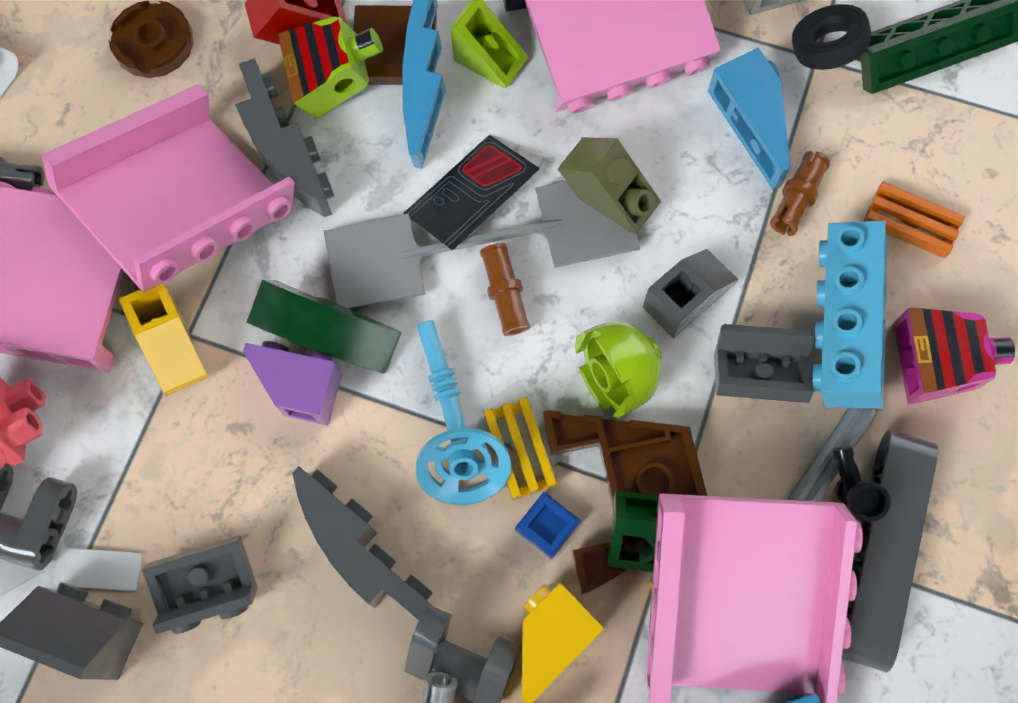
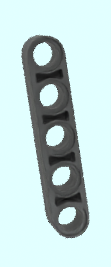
M887 430L880 441L870 481L882 485L888 491L891 504L889 511L882 519L874 522L861 521L862 547L859 553H854L852 570L855 572L857 580V593L854 601H848L847 618L851 625V643L848 649H843L842 659L886 673L891 670L895 663L937 464L938 446L936 443L892 430Z

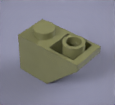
M582 137L558 168V171L580 200L631 233L637 234L661 203V200L618 138Z

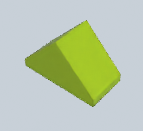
M470 0L450 26L454 61L502 88L508 87L529 58L483 0Z

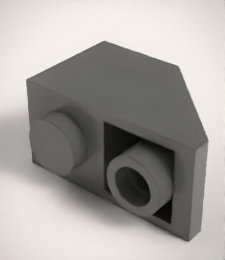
M705 249L680 260L650 286L643 308L674 339L733 287L739 279L708 249Z

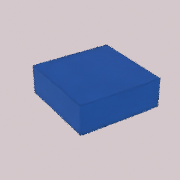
M543 492L517 524L515 531L552 560L581 523V520L546 492Z

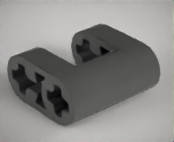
M6 463L0 470V511L13 482V468ZM48 477L38 486L24 519L0 512V559L37 571L43 570L52 560L73 511L77 498L76 486L70 482Z
M428 604L414 630L404 672L423 681L429 673L450 674V678L455 677L458 681L455 691L456 696L472 703H501L522 645L498 635L488 659L447 641L446 638L452 614Z

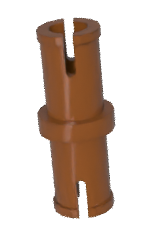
M816 151L812 162L810 160L813 152H806L802 157V162L796 174L783 187L782 194L784 197L775 215L770 220V226L776 232L784 235L789 225L788 236L795 235L807 208L815 204L818 198L817 188L830 166L829 158Z
M496 243L481 249L480 256L483 259L490 284L487 288L489 299L495 301L502 325V333L504 336L521 334L531 327L527 320L520 295L523 291L521 280L515 278L507 252V245L505 243Z

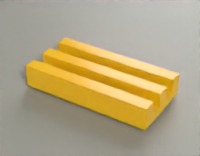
M528 398L519 399L518 402L513 404H503L501 408L495 410L491 408L483 411L490 434L496 436L502 442L503 439L496 420L505 418L527 483L526 486L518 487L511 466V473L506 483L512 501L556 487L557 482ZM522 413L544 480L536 482L514 417L515 414Z

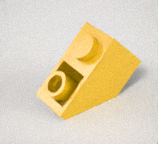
M158 284L145 292H142L140 289L119 298L132 332L165 396L209 378L180 311L165 284Z

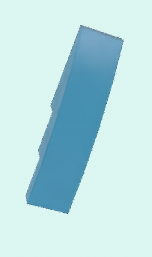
M413 0L407 24L402 66L403 115L408 150L414 167L420 169L423 168L446 93L443 75L435 73L442 50L439 32L431 29L438 8L437 0Z

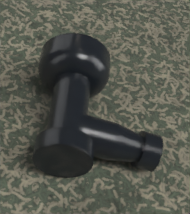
M852 445L834 448L833 454L835 460H838L841 478L835 487L837 498L848 505L850 511L863 521L874 522L882 519L889 511L891 504L888 491L876 482L861 480L859 469L853 459Z

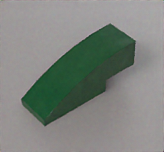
M262 280L246 321L250 325L304 347L383 374L388 369L402 331L323 297H314L277 280Z

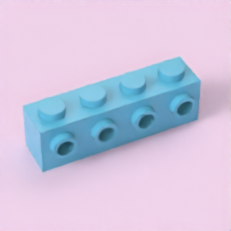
M885 221L828 223V238L819 242L820 267H826V280H818L817 305L818 307H824V321H816L815 347L816 349H822V364L813 365L814 391L821 392L826 408L884 409L887 284Z

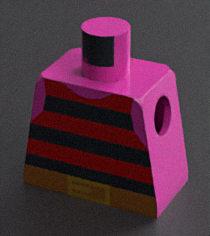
M908 308L893 323L908 405L978 389L995 378V365L1011 364L1015 358V346L1010 337L989 338L986 320L981 314Z

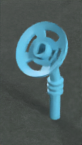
M433 320L422 322L417 325L432 373L428 376L429 382H434L431 389L432 392H437L434 398L435 401H440L448 431L433 437L422 447L416 460V477L422 489L438 501L454 505L478 503L495 495L506 484L511 473L510 454L503 442L496 436L483 430L466 428L457 397L461 394L460 388L454 387L458 384L457 378H452L455 374L454 369L448 368ZM445 441H451L445 448L439 446ZM484 443H488L495 450L498 456V464L491 462L490 451ZM476 448L483 454L484 460L477 458ZM449 459V471L443 466L442 460ZM428 462H435L436 472L443 479L441 483L431 475L428 469ZM481 473L488 478L479 485L469 488H458L459 480H469Z

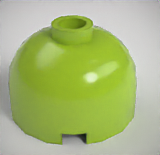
M611 321L594 326L576 337L575 352L578 354L584 351L587 363L579 367L581 375L590 393L602 409L607 410L613 407L616 410L613 417L619 418L641 407L652 398L660 382V362L662 360L660 347L652 337H647L641 330L631 324Z

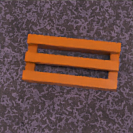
M882 181L863 222L885 221L887 234L945 259L951 253L952 243L958 236V229L963 224L965 216ZM878 210L901 219L904 224L879 214ZM920 227L943 237V239L939 240L914 228Z

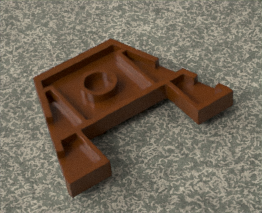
M552 410L543 412L551 456L599 447L612 506L615 490L659 496V494L708 496L689 426L637 420L626 422L602 419L601 416L567 415L561 414L560 411ZM623 535L620 551L639 554L651 547V545L645 538ZM610 542L572 551L581 595L589 594L629 570L607 566Z

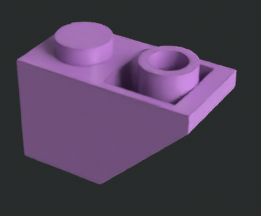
M263 341L261 346L245 343L243 352L278 410L286 417L328 426L342 378L341 371L336 363L332 361L333 358L313 350H307L305 355L288 352V347L272 341Z

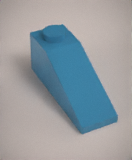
M758 47L714 68L708 93L774 191L781 187L791 168L783 92L776 65L771 60H767Z

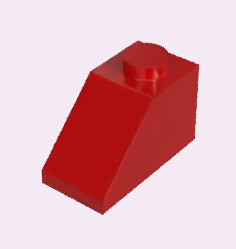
M247 0L244 4L253 37L279 45L278 34L331 17H340L347 24L340 0Z

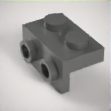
M723 324L720 328L714 352L716 395L810 403L814 389L809 355L815 341L814 333L806 330Z
M240 535L146 563L142 569L158 614L153 622L156 634L172 630L173 634L184 633L197 627L201 620L217 615L221 619L238 616L249 608L248 606L253 603L258 589Z

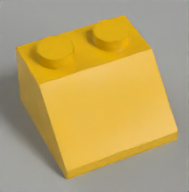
M561 583L552 591L546 585H543L523 606V610L528 614L523 619L522 699L526 703H533L604 630L601 624Z

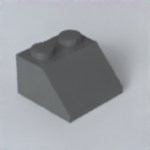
M60 582L57 590L37 586L0 622V647L78 679L118 680L144 623L129 618L132 609L107 599H103L101 606L85 601L88 591Z

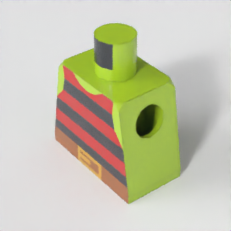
M340 17L327 18L278 34L292 101L313 119L323 116L366 88L369 83V77L364 60L383 52L380 38L373 28L356 34Z

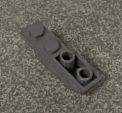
M255 58L239 63L251 99L235 105L264 163L279 182L287 177H290L295 182L294 196L303 204L323 217L332 215L327 199L334 197V193L326 172L320 174L316 172L313 163L321 159L312 136L303 138L298 123L289 124L283 106L274 107L272 98L279 95L270 72L262 74Z
M298 466L292 473L297 497L305 519L331 565L368 605L376 608L386 594H388L419 620L426 606L430 604L427 600L433 592L412 574L406 581H403L390 570L396 561L375 543L369 551L365 548L377 534L367 524L373 517L367 510L352 498L346 505L343 504L332 494L338 486L318 469L309 475Z

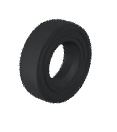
M848 4L830 5L811 12L798 22L792 33V45L796 58L803 66L816 70L834 69L856 60L866 51L871 41L870 22L866 13L861 8ZM831 32H847L844 36L834 41L815 42L821 36Z

